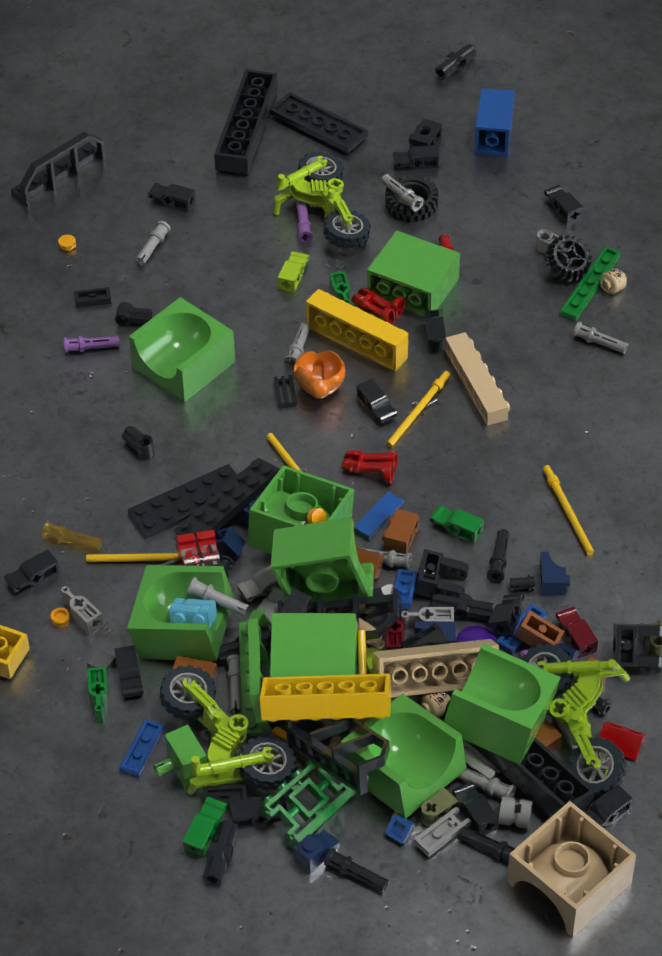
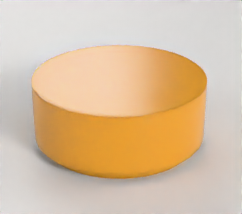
M72 235L61 236L58 239L59 248L63 251L73 250L76 247L75 237Z
M313 508L307 515L308 524L323 522L327 518L325 511L321 508Z
M60 607L51 612L50 619L53 626L62 628L70 623L71 616L69 610Z

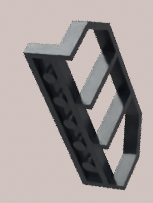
M86 132L79 134L31 163L21 183L11 189V194L28 207L30 205L29 198L49 186L51 189L56 190V182L71 172L77 176L80 175L79 168L96 157L105 160L104 141ZM88 139L95 141L97 147H95L93 144L88 142L77 149V146L79 144L83 143ZM68 151L70 152V154L53 163L54 159ZM46 165L45 169L36 174L38 169Z
M397 588L393 589V594L359 597L358 593H353V598L323 601L322 597L318 596L317 602H311L307 613H356L358 630L359 615H375L381 612L392 613L376 630L365 631L366 640L379 639L399 619V611L403 610V601ZM282 600L278 601V613H280L284 605Z
M342 718L338 720L339 722L309 734L296 725L310 719H300L298 721L285 720L289 747L358 794L368 793L367 773L385 766L390 751L389 740L354 718ZM350 729L361 735L331 749L320 742ZM373 743L382 749L379 756L359 763L356 766L342 757Z

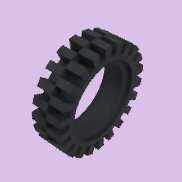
M406 175V179L400 176L399 181L395 178L406 189L422 193L427 197V200L418 211H413L409 205L400 203L397 200L398 195L386 187L385 207L388 213L391 212V216L396 215L398 220L403 217V221H407V218H410V222H414V218H417V221H421V217L426 220L428 215L431 217L433 212L437 211L438 188L434 182L430 183V179L427 178L424 181V176H420L419 179H417V175H413V178H410V175Z

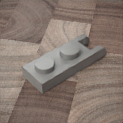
M455 807L414 838V844L430 857L460 834L464 826L469 827L472 821L469 818L463 822L459 821L455 816L459 814L460 810Z

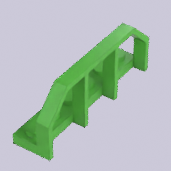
M263 609L253 610L248 621L239 622L241 715L248 719L246 738L272 734L274 729L268 720L262 721L261 718L262 663L271 662V656L261 642V627L271 625V621Z

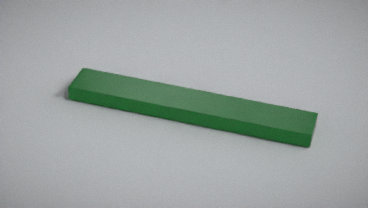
M604 247L560 310L559 316L574 322L577 321L601 286L600 278L602 274L612 270L621 257L620 251Z

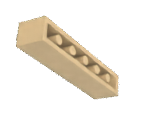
M466 332L446 337L445 352L487 426L508 420L510 405L508 401L504 400L502 390L497 388L493 375L489 374L487 364L481 360L480 352L474 348L473 340L469 339Z

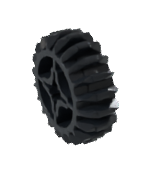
M561 235L549 243L545 251L546 256L544 260L547 261L546 267H551L550 273H555V278L560 276L561 281L565 278L568 282L572 279L577 281L579 278H583L589 271L592 256L588 255L590 250L586 249L587 244H581L582 239L577 241L575 236L570 238L569 235L565 237Z

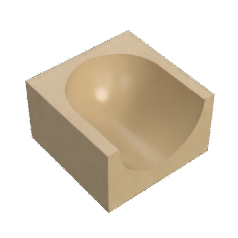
M569 801L510 853L507 882L514 887L520 881H526L539 888L557 907L565 922L566 932L571 937H574L632 883L636 854Z

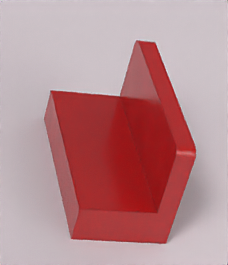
M606 721L602 725L599 737L612 741L626 758L637 760L646 734Z

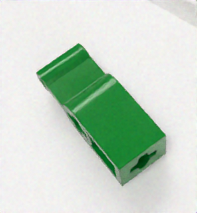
M345 271L329 273V287L332 296L350 304V285Z
M438 505L429 519L431 523L445 527L448 533L475 544L483 532L484 519L459 509L451 511L442 505Z
M106 667L87 668L90 703L95 708L97 723H103L105 720L103 708L109 702Z
M211 797L206 798L201 811L194 817L182 841L185 850L202 857L205 856L211 841L216 835L220 820L227 810L228 805Z

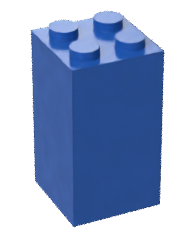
M482 88L476 121L474 153L508 156L514 115L515 91Z

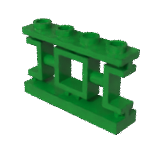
M310 760L306 763L307 767L303 771L299 768L291 776L293 780L290 783L285 781L277 788L276 791L278 793L274 797L269 795L261 803L263 805L260 810L262 815L265 813L266 818L270 820L277 814L290 828L284 837L291 841L289 845L293 849L308 834L312 835L357 793L344 783L337 785L322 768L315 772V775L321 780L318 785L310 778L302 783L301 780L317 767ZM304 788H307L320 802L310 812L295 798ZM328 788L336 795L342 790L343 793L326 808L324 805L330 799L323 791ZM286 793H291L285 800L292 807L288 812L280 804L274 809L271 808ZM299 814L307 822L313 817L314 820L296 835L295 832L300 825L293 818Z

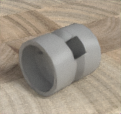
M503 796L498 824L511 826L512 823H515L516 827L529 829L533 801L521 799L519 802H516L515 798Z

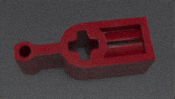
M575 607L556 613V619L562 625L569 644L572 648L580 650L578 658L597 652L598 640L585 619L580 618Z
M399 619L386 631V650L402 649L400 643L405 640L404 624Z

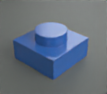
M394 814L385 834L401 844H405L415 824L399 814Z

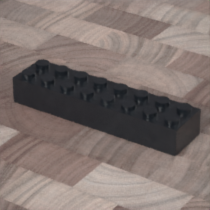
M245 69L214 154L215 170L241 174L249 173L269 116V109L272 107L278 90L277 73Z
M450 700L447 702L443 720H445ZM535 738L521 764H517L468 742L550 818L569 801L583 812L590 809L596 791L538 739Z

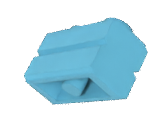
M176 598L169 607L170 623L208 624L209 628H211L217 619L216 602L214 600H185L184 598Z

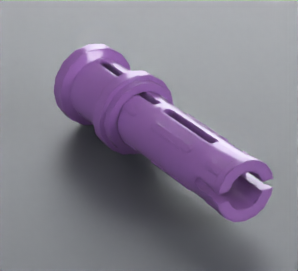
M298 201L296 203L299 222L297 224L298 240L306 244L313 240L312 224L308 219L307 203L302 202L303 205H301V202Z
M79 336V338L70 339L64 337L65 353H68V351L83 352L85 349L119 347V336L97 338Z

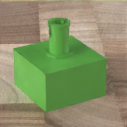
M185 725L165 734L167 759L153 764V768L158 777L174 770L185 789H188L190 779L196 777L191 774V758L198 756L200 764L207 763V755L190 727Z

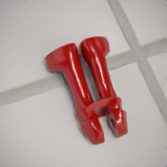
M366 288L359 289L358 294H354L351 298V301L358 308H362L365 312L367 310L372 312L378 318L391 325L394 323L395 318L398 319L401 316L406 304L405 299L397 297L393 302H389L376 294L375 291Z
M363 450L347 451L341 468L358 474L360 472H377L382 474L384 482L392 483L394 470L398 466V452L389 451L386 453L368 454L363 453Z

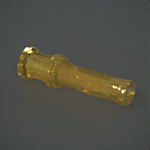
M47 521L43 527V538L57 539L60 543L68 541L100 550L102 546V538L68 530V527L64 525L60 527Z

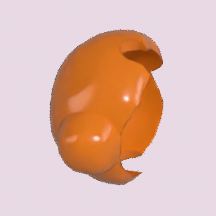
M327 350L318 354L314 351H308L296 359L293 374L300 388L313 397L320 399L332 394L341 386L345 378V365L339 355L333 351Z

